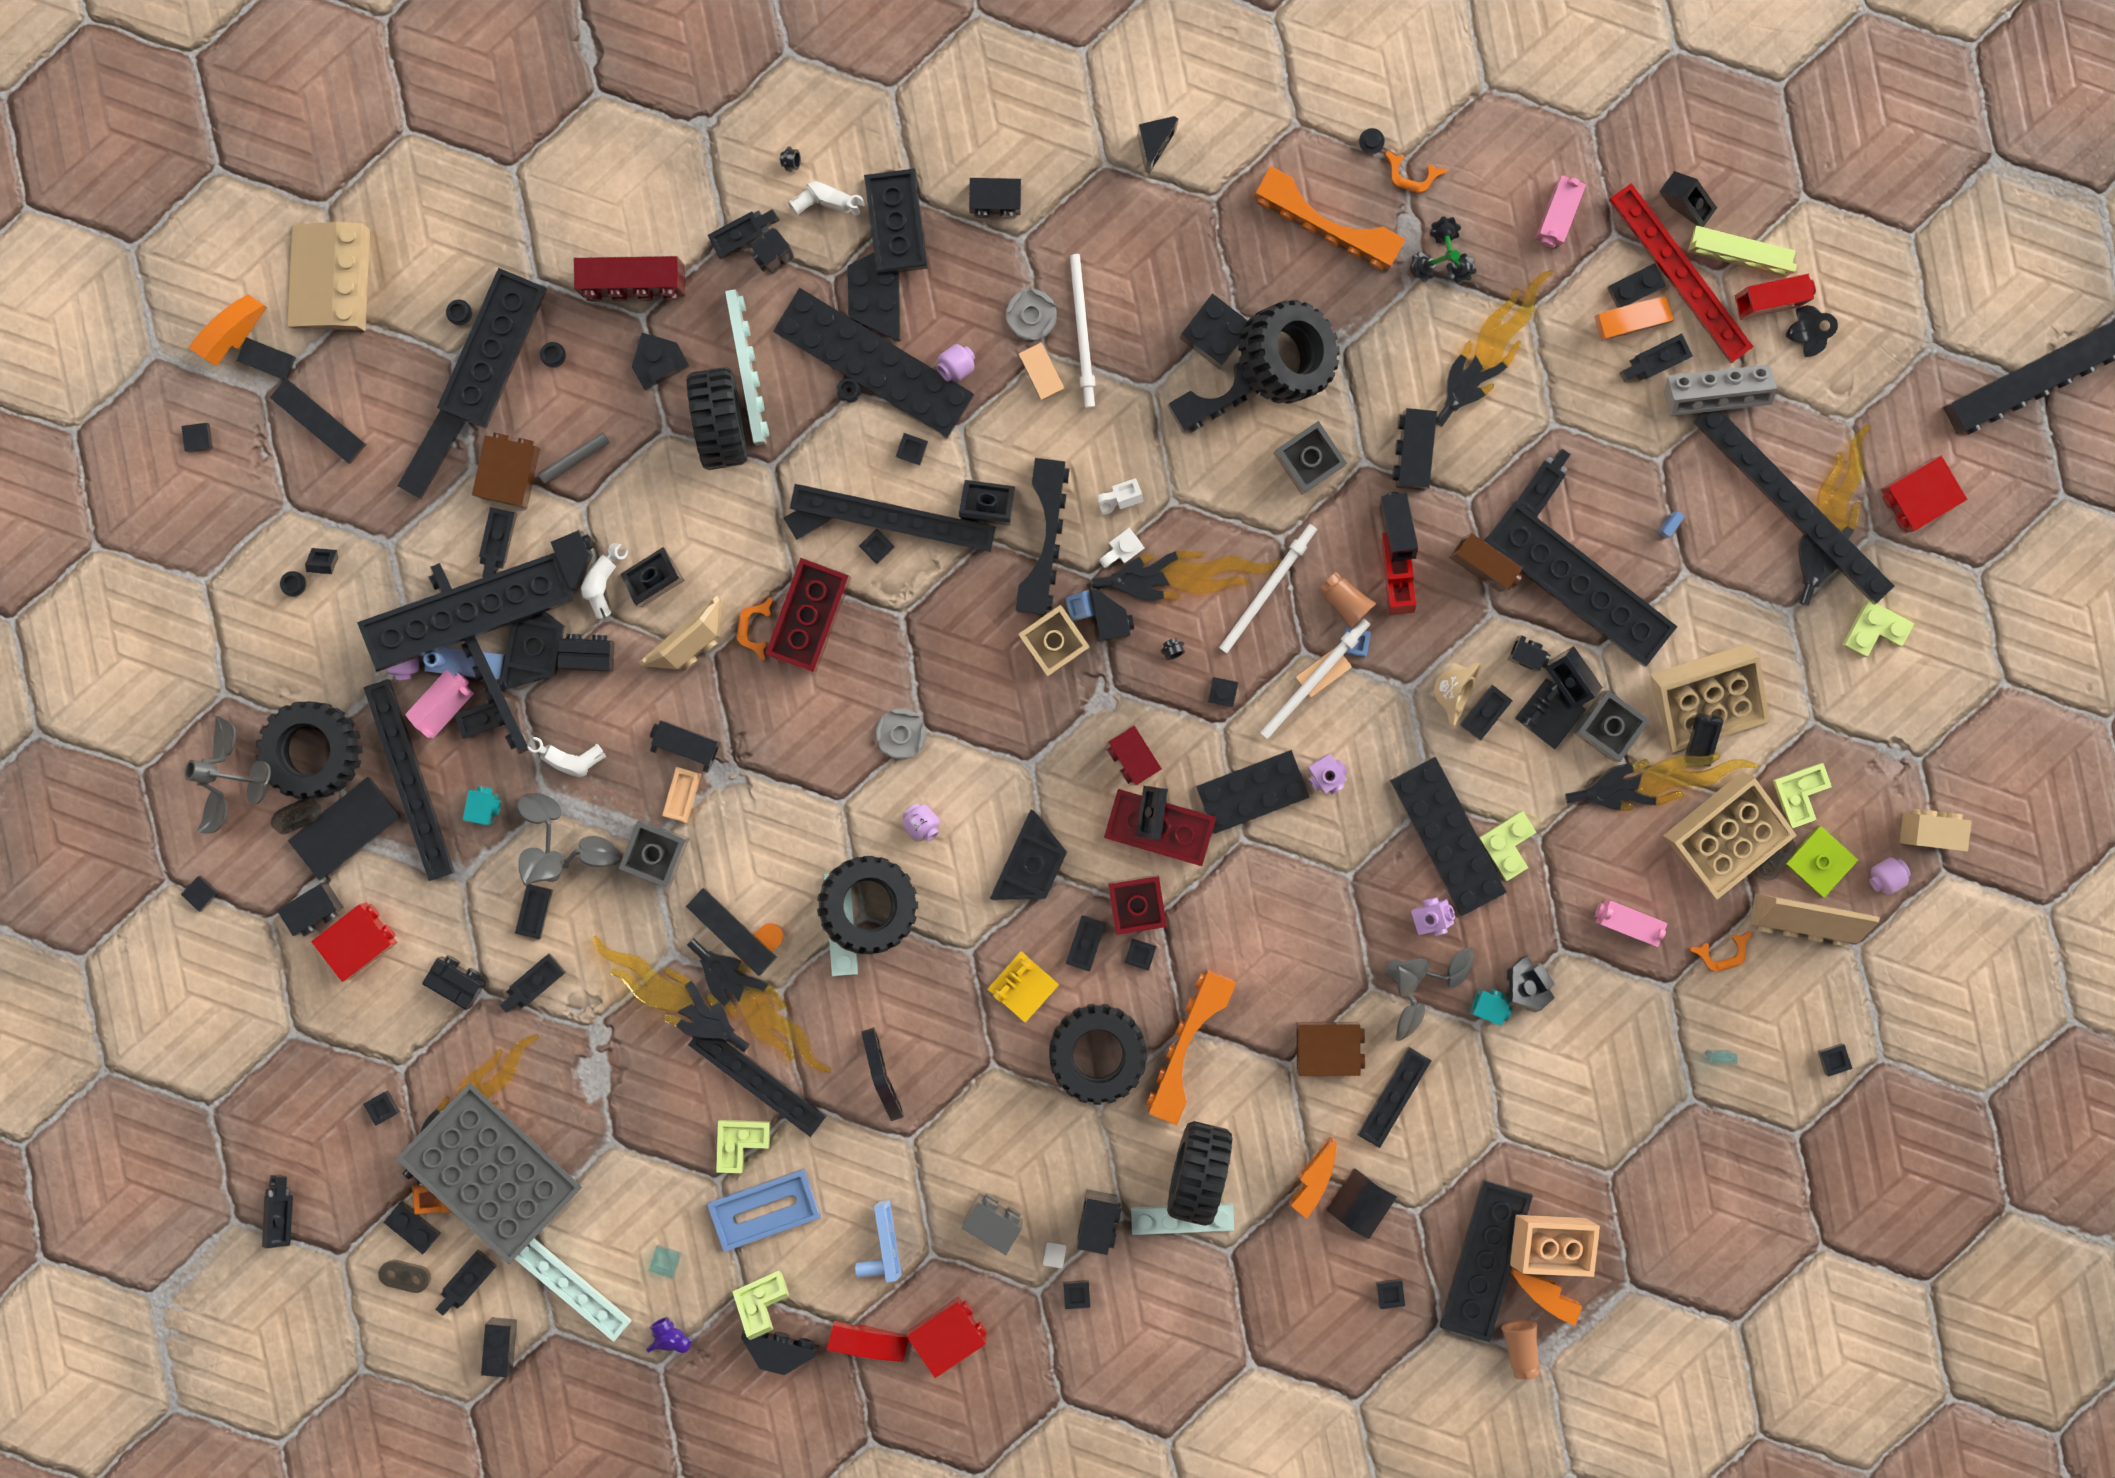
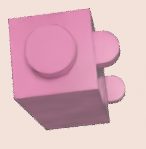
M1563 175L1558 179L1535 237L1541 240L1540 243L1542 245L1555 248V246L1560 247L1564 243L1586 184L1579 182L1576 178H1568Z
M446 669L405 715L416 729L420 730L426 737L433 739L474 694L467 686L470 682L459 672L454 675Z
M1607 899L1598 905L1595 912V917H1597L1595 923L1656 947L1659 946L1666 933L1665 929L1668 923Z

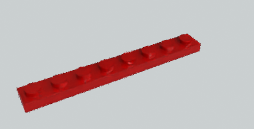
M1630 183L1609 199L1611 204L1728 361L1733 363L1752 349L1754 346L1634 185Z

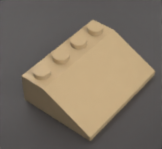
M348 222L292 225L288 327L365 331L370 229L362 223Z
M1749 644L1650 674L1654 697L1672 752L1687 748L1697 713L1723 718L1724 722L1719 738L1770 722L1760 656Z
M1743 771L1663 835L1679 858L1716 900L1797 836L1756 778Z
M1755 893L1750 924L1758 925V931L1773 933V929L1783 930L1782 935L1798 938L1799 933L1808 935V940L1823 942L1824 938L1833 939V944L1848 947L1849 942L1858 944L1879 923L1880 917Z

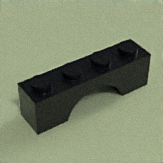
M1239 362L1234 365V382L1226 394L1218 398L1208 399L1200 397L1190 390L1168 403L1167 407L1183 433L1187 430L1190 433L1195 432L1204 426L1202 421L1209 417L1215 420L1226 413L1224 410L1231 404L1237 407L1248 400L1246 396L1255 390L1249 385L1251 383L1249 378L1245 379L1243 375L1245 371L1243 365H1240Z

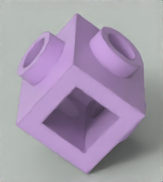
M1326 754L1307 767L1312 775L1309 780L1317 792L1321 790L1325 794L1330 792L1332 795L1344 787L1342 783L1347 780L1344 775L1347 773V770L1340 760L1335 761L1331 754ZM1327 771L1331 772V778L1329 780H1326L1325 773Z
M1437 897L1422 901L1423 905L1411 911L1418 935L1431 932L1433 936L1447 933V928L1454 924V910L1448 904L1447 899L1438 901Z

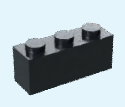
M1406 408L1403 414H1399L1397 429L1401 430L1400 440H1396L1395 455H1399L1398 465L1393 466L1392 480L1396 481V487L1419 490L1430 488L1437 411Z

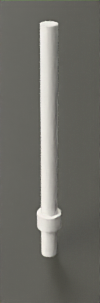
M1080 254L1070 255L1082 373V376L1079 377L1080 388H1083L1085 408L1095 407L1093 387L1096 385L1095 376L1092 375Z
M1309 524L1298 540L1295 539L1289 546L1290 551L1220 645L1219 648L1225 653L1229 652L1297 557L1303 555L1307 549V543L1317 531L1313 525Z
M1362 618L1350 633L1347 631L1341 638L1342 642L1260 732L1268 739L1349 648L1353 649L1359 642L1357 639L1371 625L1367 620Z

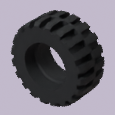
M1299 300L1282 301L1251 317L1246 322L1247 327L1243 328L1240 334V338L1243 340L1239 342L1238 351H1241L1239 363L1243 365L1245 370L1243 375L1245 379L1249 378L1251 381L1249 385L1255 391H1261L1260 396L1265 399L1271 398V401L1280 404L1284 402L1285 404H1290L1317 395V393L1327 388L1328 383L1332 382L1335 377V372L1333 371L1338 369L1339 360H1337V356L1340 355L1339 346H1336L1335 340H1338L1336 332H1332L1330 328L1332 324L1328 319L1325 320L1323 318L1324 314L1318 309L1313 310L1311 304L1301 303ZM1281 331L1289 335L1298 347L1300 366L1297 373L1287 368L1279 355L1278 337Z
M722 367L691 372L686 378L687 396L694 437L702 467L707 470L743 465L748 460L747 444L738 392L732 370Z
M311 701L294 702L290 706L285 705L279 708L277 714H271L267 718L268 725H262L259 731L260 734H263L262 739L256 740V748H260V755H256V760L267 762L271 769L268 784L273 788H279L281 794L293 796L296 799L328 797L334 795V792L344 789L346 787L345 783L352 781L355 777L354 769L360 767L361 760H358V753H363L362 745H358L357 739L361 738L360 733L353 729L355 723L351 718L344 716L345 712L339 708H333L332 705ZM305 726L319 728L326 735L330 745V756L327 764L320 772L311 775L298 771L289 755V745L293 735Z
M863 856L841 863L823 881L821 892L818 894L819 909H817V913L820 916L823 930L841 948L858 954L882 953L892 947H896L911 932L910 928L912 924H915L917 918L915 916L916 909H918V901L916 902L915 898L917 892L915 887H912L911 878L901 870L899 865L893 864L883 857ZM862 881H873L880 884L886 889L891 899V911L887 920L879 927L870 930L854 926L847 919L844 912V898L848 890L856 883Z
M1087 1004L1086 1007L1074 1009L1071 1014L1066 1015L1061 1020V1023L1056 1026L1049 1047L1050 1068L1058 1085L1063 1087L1069 1096H1074L1083 1103L1093 1102L1094 1105H1101L1103 1102H1109L1110 1104L1116 1102V1099L1120 1097H1126L1133 1087L1136 1088L1139 1084V1079L1146 1069V1043L1135 1020L1125 1014L1123 1010L1110 1007L1107 1004ZM1093 1030H1103L1111 1033L1119 1041L1122 1048V1059L1118 1068L1110 1075L1101 1078H1094L1084 1074L1077 1067L1074 1060V1047L1082 1035Z
M1197 1121L1186 1125L1178 1148L1169 1188L1167 1213L1172 1218L1203 1226L1210 1225L1214 1221L1225 1188L1232 1152L1233 1138L1232 1133L1228 1129Z

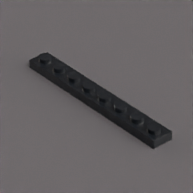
M800 484L794 485L789 508L991 552L996 529L995 526Z
M438 563L431 566L432 575L428 576L433 589H439L440 592L452 589L441 564ZM476 637L465 640V643L461 644L463 652L467 659L472 657L476 665L472 667L476 679L478 681L483 680L487 688L483 690L487 702L489 704L494 703L497 709L494 716L500 727L505 726L508 732L505 739L510 749H516L518 755L528 751L527 743Z
M386 679L365 686L363 688L428 880L432 881L453 874L455 870L391 680Z

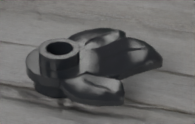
M1805 305L1796 308V315L1799 321L1792 324L1785 335L1794 342L1804 343V357L1815 356L1826 348L1828 338L1836 333L1838 329L1837 319L1832 314L1821 313L1814 306ZM1822 321L1829 322L1830 328L1823 331L1820 329L1819 325Z

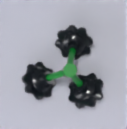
M1442 216L1437 222L1431 224L1432 230L1430 235L1435 238L1436 243L1444 242L1447 252L1444 256L1436 259L1431 258L1430 255H1426L1422 251L1417 252V254L1412 255L1410 271L1415 278L1421 279L1422 282H1427L1428 279L1433 278V270L1436 264L1448 260L1452 262L1446 265L1450 280H1454L1457 284L1463 281H1470L1472 279L1471 274L1477 272L1474 266L1475 259L1473 257L1469 258L1466 253L1460 256V252L1453 250L1451 244L1453 239L1459 237L1458 231H1460L1461 225L1456 223L1454 217L1447 218Z

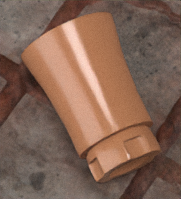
M1337 572L1329 577L1319 588V591L1326 596L1325 599L1341 614L1351 629L1377 604L1357 590L1345 578L1342 579Z
M1517 1320L1504 1324L1501 1329L1506 1340L1514 1377L1519 1380L1536 1378L1539 1374L1538 1366L1540 1365L1537 1348V1323L1532 1320Z

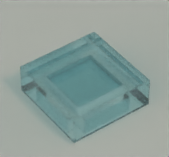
M1730 1050L1705 1051V1060L1710 1063L1737 1064V1054Z
M657 1245L648 1271L673 1279L682 1253Z

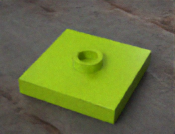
M1817 826L1784 864L1818 895L1825 898L1856 864L1858 859L1823 827Z

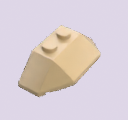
M715 596L638 663L643 667L678 670L683 668L688 670L697 663L698 659L696 657L703 651L708 653L718 644L716 640L720 637L723 600Z

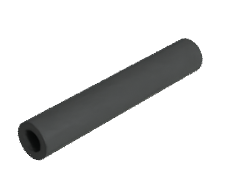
M602 432L539 472L538 475L546 484L610 442Z

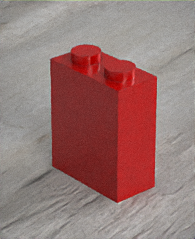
M1809 273L1748 286L1734 295L1739 319L1743 320L1799 308L1814 299L1816 287L1814 281L1810 280Z
M1942 455L1932 458L1880 489L1883 493L1882 499L1888 508H1892L1896 515L1895 521L1901 530H1905L1906 533L1916 531L1968 500Z
M367 902L356 906L311 941L341 982L350 980L398 943L394 939L396 935L391 927L381 922L378 918L380 916L378 910L372 904L368 905Z
M959 1296L907 1331V1338L934 1378H937L985 1346L987 1342V1330L980 1321L976 1323L972 1317L974 1312L966 1300L962 1302Z

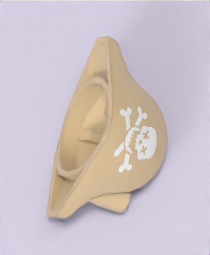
M1453 663L1450 670L1442 673L1435 682V697L1445 708L1449 724L1452 726H1456L1468 702L1482 664L1474 663L1466 668Z

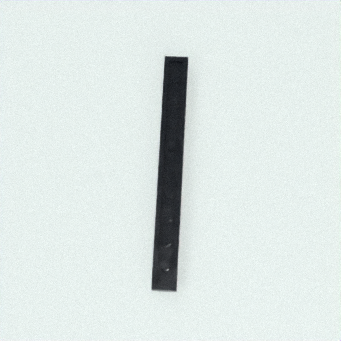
M1721 410L1703 412L1693 422L1873 605L1877 604L1895 587Z

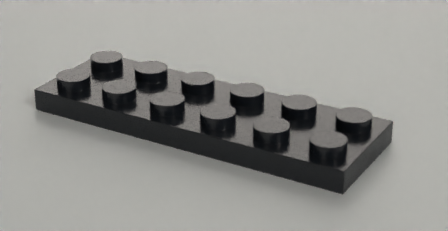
M498 268L437 406L439 410L487 429L547 292L546 287Z
M1436 757L1389 780L1460 916L1507 893Z
M1482 1179L1440 1321V1328L1490 1342L1512 1269L1510 1261L1516 1215L1528 1214L1533 1198L1531 1193Z

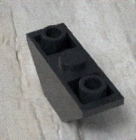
M743 1330L741 1335L742 1341L759 1369L786 1375L816 1357L819 1345L814 1344V1341L811 1339L800 1338L796 1340L789 1338L790 1335L783 1332L765 1333L752 1340L747 1338L745 1330Z

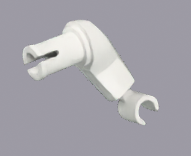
M817 181L807 183L805 191L788 201L789 206L797 216L814 203L834 211L844 213L851 211L856 216L860 214L857 205L865 206L861 196H850Z
M619 543L611 544L608 548L609 555L606 557L602 554L590 567L581 586L582 597L589 600L596 619L603 618L600 608L603 609L606 617L611 614L603 593L606 588V580L616 568L612 562L616 558L624 559L628 555L627 549H622L617 554V550L621 546Z
M537 737L532 739L539 743V749L533 750L528 746L529 752H539L541 754L540 759L553 768L575 777L587 775V769L603 758H606L605 753H602L603 750L598 744H595L594 747L579 757L567 754L551 745L544 747L542 740Z

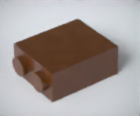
M494 432L493 437L485 435L472 496L528 508L540 448L533 446L534 441L518 438V442L508 440V435Z
M1472 533L1461 539L1449 557L1498 592L1510 590L1511 588L1514 589L1522 578V575L1519 574L1523 569L1521 566Z
M1296 1022L1297 1074L1299 1076H1361V1069H1365V1054H1361V1043H1365V1029L1360 1028L1358 1022Z

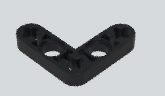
M874 1027L862 1031V1038L875 1089L890 1120L895 1121L904 1118L899 1098L887 1075L877 1032Z

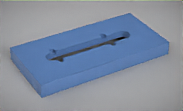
M805 1169L707 1203L724 1252L821 1218ZM793 1195L797 1198V1202L791 1206L739 1224L733 1220L736 1214Z

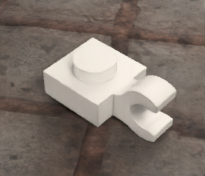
M1136 478L1112 486V492L1102 493L1097 496L1099 505H1101L1102 515L1111 513L1117 505H1119L1120 509L1144 502Z
M1128 528L1109 542L1113 550L1100 558L1099 562L1104 568H1107L1117 559H1120L1125 564L1141 552L1144 546L1132 530Z

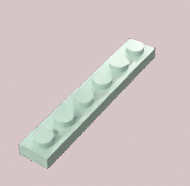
M735 289L725 291L753 443L756 446L766 444L765 437H769L767 422H762L761 412H764L765 408L762 396L758 397L756 387L760 386L758 372H753L751 362L755 361L753 346L748 347L747 337L751 336L749 323L743 320L742 311H746L744 297L739 296Z
M533 1239L515 1258L517 1262L613 1342L631 1322L628 1316L536 1239Z

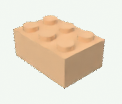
M1516 1215L1510 1266L1522 1274L1594 1277L1600 1226L1587 1218Z

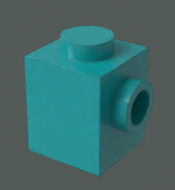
M477 786V790H468L463 820L485 825L494 824L495 815L498 816L501 809V801L498 800L499 794L492 793L493 788Z
M1478 988L1469 1012L1502 1026L1503 1022H1507L1510 1018L1512 1008L1507 1004L1506 994L1492 989L1489 993Z

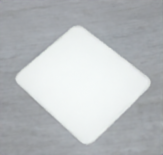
M1047 1242L1043 1265L1063 1268L1066 1245Z

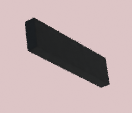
M285 378L270 396V399L347 463L351 464L367 445L289 379Z
M440 410L397 486L422 499L466 421Z
M702 888L687 904L686 907L758 976H761L776 960L777 956L706 888Z
M1411 1047L1407 1048L1358 1131V1136L1378 1148L1382 1146L1431 1063V1059Z

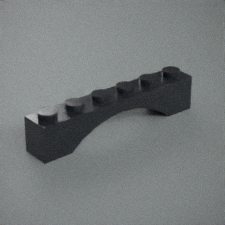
M1035 458L1032 486L1039 496L1044 509L1046 537L1037 564L1028 577L1018 586L1016 612L1046 615L1047 610L1052 611L1054 595H1049L1050 585H1055L1057 570H1053L1052 566L1053 559H1059L1060 545L1055 544L1056 535H1062L1063 519H1059L1060 509H1065L1067 494L1062 493L1063 483L1068 484L1070 468H1065L1066 461Z

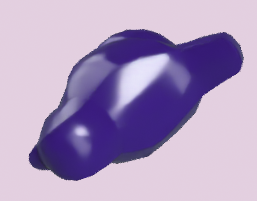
M668 1317L661 1318L650 1326L651 1334L655 1339L646 1349L648 1353L654 1349L675 1350L685 1353L690 1349L693 1340L685 1337L681 1329L674 1328L673 1322H670Z

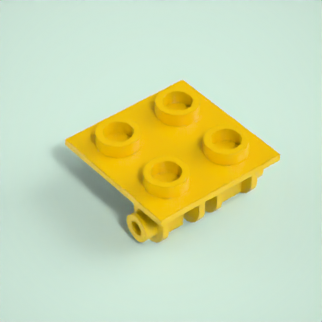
M1020 951L988 987V990L999 1002L1005 1004L1026 1023L1059 984Z

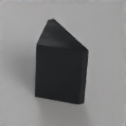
M1172 116L1138 125L1137 138L1145 172L1151 173L1174 136L1179 118Z
M965 480L959 508V519L1010 526L1015 486Z
M664 547L621 573L634 604L638 607H644L685 581Z
M1354 1168L1326 1210L1350 1230L1370 1239L1397 1196Z

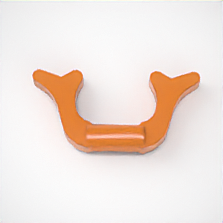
M1390 151L1385 153V157L1390 163L1391 182L1393 185L1416 194L1427 191L1437 177L1445 175L1447 172L1445 168L1436 169L1432 164H1429L1427 167V179L1424 182L1418 183L1402 178L1399 174L1398 168L1404 160L1403 155L1395 156Z
M768 598L761 605L744 608L739 615L737 640L741 645L755 651L761 661L765 660L764 649L767 643H753L748 640L749 618L753 613H762L770 617L771 612L769 608L773 602L772 598Z
M1746 931L1741 936L1732 935V940L1737 946V954L1728 959L1712 961L1708 952V943H1703L1700 947H1689V951L1699 955L1707 968L1715 972L1738 967L1745 961L1746 943L1752 932Z

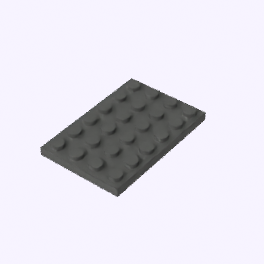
M471 1082L396 1158L403 1167L508 1264L522 1252L582 1188Z

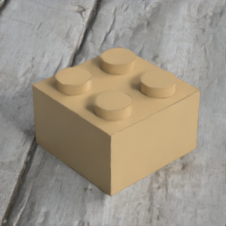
M1061 605L1018 634L1047 677L1090 648Z
M1912 809V814L1903 813L1899 843L1968 851L1972 821L1963 820V814L1938 812L1937 815V811Z

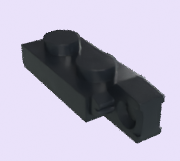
M773 209L764 214H761L759 210L754 213L751 211L707 236L718 257L722 259L758 240L760 237H764V234L769 231L768 227L777 223L779 218Z
M1681 333L1636 355L1630 360L1632 366L1620 372L1623 382L1637 376L1639 381L1646 380L1693 357Z
M1562 448L1554 459L1548 456L1516 501L1538 517L1566 476L1565 473L1568 469L1563 465L1571 454Z
M490 507L479 553L480 564L484 565L482 578L497 573L498 568H504L517 513Z
M548 953L509 986L510 988L506 992L510 997L501 1003L500 1007L507 1013L516 1005L521 1009L524 1006H528L562 977L566 971L551 953Z
M281 1174L270 1175L269 1189H266V1196H264L262 1247L264 1248L290 1246L293 1195L290 1194V1188L286 1187L287 1176Z
M479 1249L476 1250L442 1289L443 1291L440 1295L445 1299L435 1310L443 1316L452 1306L456 1309L463 1306L497 1265Z

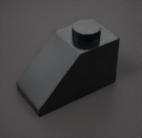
M1676 171L1672 173L1659 191L1670 207L1696 226L1704 227L1717 209V206L1698 179Z
M577 530L550 542L570 589L574 591L580 589L593 557L591 549L594 548L588 534L584 535V532Z
M1092 589L1091 594L1100 641L1130 636V630H1134L1132 614L1127 615L1125 608L1099 590Z

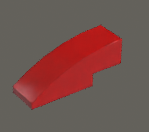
M1382 533L1383 565L1389 615L1415 613L1417 604L1413 583L1412 559L1391 562L1385 533Z
M834 1320L827 1350L870 1359L903 1362L909 1339L903 1334L862 1324L856 1326Z

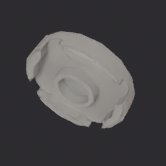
M1037 289L1021 291L1008 304L1006 309L1007 323L1010 330L1017 337L1026 341H1037L1046 337L1053 330L1057 321V310L1053 300L1046 293Z
M894 709L887 712L879 720L876 727V740L880 749L886 755L896 759H907L916 755L923 748L927 738L926 726L922 718L908 709Z

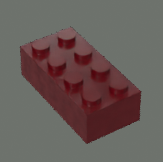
M678 256L574 258V289L583 298H586V301L590 302L602 301V297H612L613 301H627V297H638L640 301H651L653 297L663 296V300H679V296H685V265Z
M800 558L765 655L817 673L851 576Z

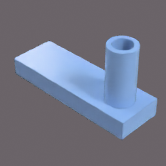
M443 648L424 655V671L443 673L447 669L454 675L459 672L463 676L475 677L472 667L476 665L472 657L466 658L463 650ZM483 652L495 679L501 680L505 655Z
M890 1200L879 1201L874 1206L882 1260L856 1263L857 1278L885 1275L886 1282L897 1281L902 1275Z

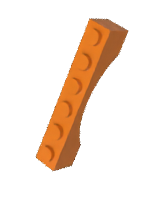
M1272 166L1269 167L1254 196V199L1258 200L1257 204L1267 210L1275 209L1280 212L1279 216L1289 222L1295 220L1301 223L1305 231L1311 234L1317 232L1325 236L1324 240L1333 246L1341 245L1347 248L1348 254L1358 259L1362 256L1370 261L1369 264L1380 271L1390 269L1406 240L1385 227L1354 229L1327 220L1304 200L1292 177Z
M1206 969L1205 974H1199L1195 984L1198 991L1195 998H1189L1185 1008L1188 1015L1185 1022L1180 1020L1175 1035H1178V1039L1175 1045L1170 1044L1165 1056L1166 1059H1169L1165 1069L1160 1068L1155 1082L1159 1083L1155 1092L1151 1091L1145 1105L1149 1106V1114L1178 1125L1187 1103L1182 1080L1183 1060L1187 1047L1201 1025L1216 1012L1227 1007L1236 985L1234 980Z

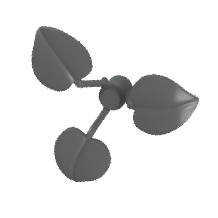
M215 716L214 759L190 760L185 767L186 780L197 782V786H203L211 791L205 804L202 822L196 830L199 833L209 834L218 831L223 826L227 816L228 804L223 800L224 793L208 783L214 782L217 777L249 782L247 799L252 804H259L266 795L267 783L271 775L270 766L264 761H257L252 765L250 778L218 772L217 767H214L213 764L224 762L226 756L231 755L236 742V728L234 724L220 716Z
M538 793L522 795L518 803L520 816L530 823H546L545 853L539 848H527L520 854L518 868L524 886L540 881H557L560 878L562 868H568L569 863L576 855H579V859L583 864L592 867L611 866L622 861V856L614 845L599 836H588L581 839L579 842L580 849H575L566 860L563 859L561 853L557 851L550 852V820L560 818L561 808L549 796Z
M1465 948L1455 954L1449 963L1447 974L1445 975L1428 971L1429 963L1424 958L1411 959L1405 962L1393 959L1388 964L1385 975L1398 983L1399 994L1403 997L1407 996L1411 1002L1400 1015L1396 1033L1397 1041L1411 1035L1424 1018V1004L1417 1003L1416 999L1412 996V993L1416 990L1424 976L1448 980L1447 985L1450 988L1460 985L1471 971L1474 960L1473 948Z

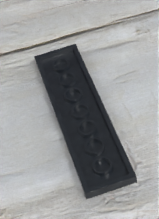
M801 288L798 289L773 330L775 334L844 376L854 380L867 390L946 438H949L974 397V393L956 382L946 381L938 371Z
M1517 501L1513 502L1484 540V542L1521 566L1523 574L1643 667H1647L1678 627Z
M555 553L359 621L357 624L376 672L574 602V596Z

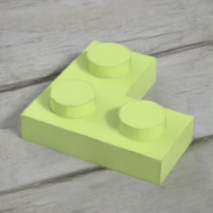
M1866 600L1842 645L1863 657H1868L1879 636L1899 647L1903 646L1914 623L1878 604L1873 605L1869 600Z
M1818 763L1772 780L1786 820L1791 828L1815 821L1816 817L1808 795L1832 787L1823 763Z
M1520 811L1478 838L1504 880L1508 881L1528 868L1515 846L1537 832L1524 811Z
M719 1120L716 1173H743L744 1148L768 1149L770 1146V1121Z
M780 1271L732 1291L746 1336L749 1340L774 1330L766 1307L789 1297L783 1275Z

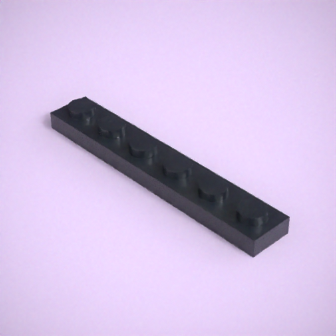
M693 1038L688 1044L809 1137L814 1134L826 1118V1114L731 1043L727 1042L725 1044L720 1041Z

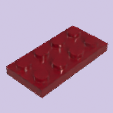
M1122 789L1117 790L1104 838L1203 866L1217 817L1166 803L1161 840L1137 837L1142 795Z

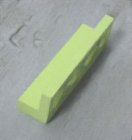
M1700 226L1694 227L1688 253L1783 277L1793 274L1797 267V264L1793 263L1795 250Z

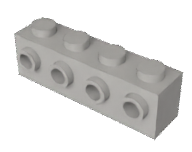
M1770 364L1753 365L1743 368H1727L1725 370L1701 371L1698 373L1668 376L1664 394L1670 416L1773 405L1777 386Z

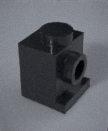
M1517 636L1507 660L1535 672L1540 671L1541 668L1545 669L1551 654L1542 650V644L1532 640L1526 643L1525 636Z

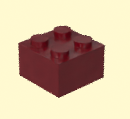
M1135 725L1108 741L1110 747L1106 748L1114 762L1119 760L1122 764L1123 769L1120 772L1128 784L1133 782L1136 786L1162 770Z
M1159 875L1108 882L1116 935L1167 927Z

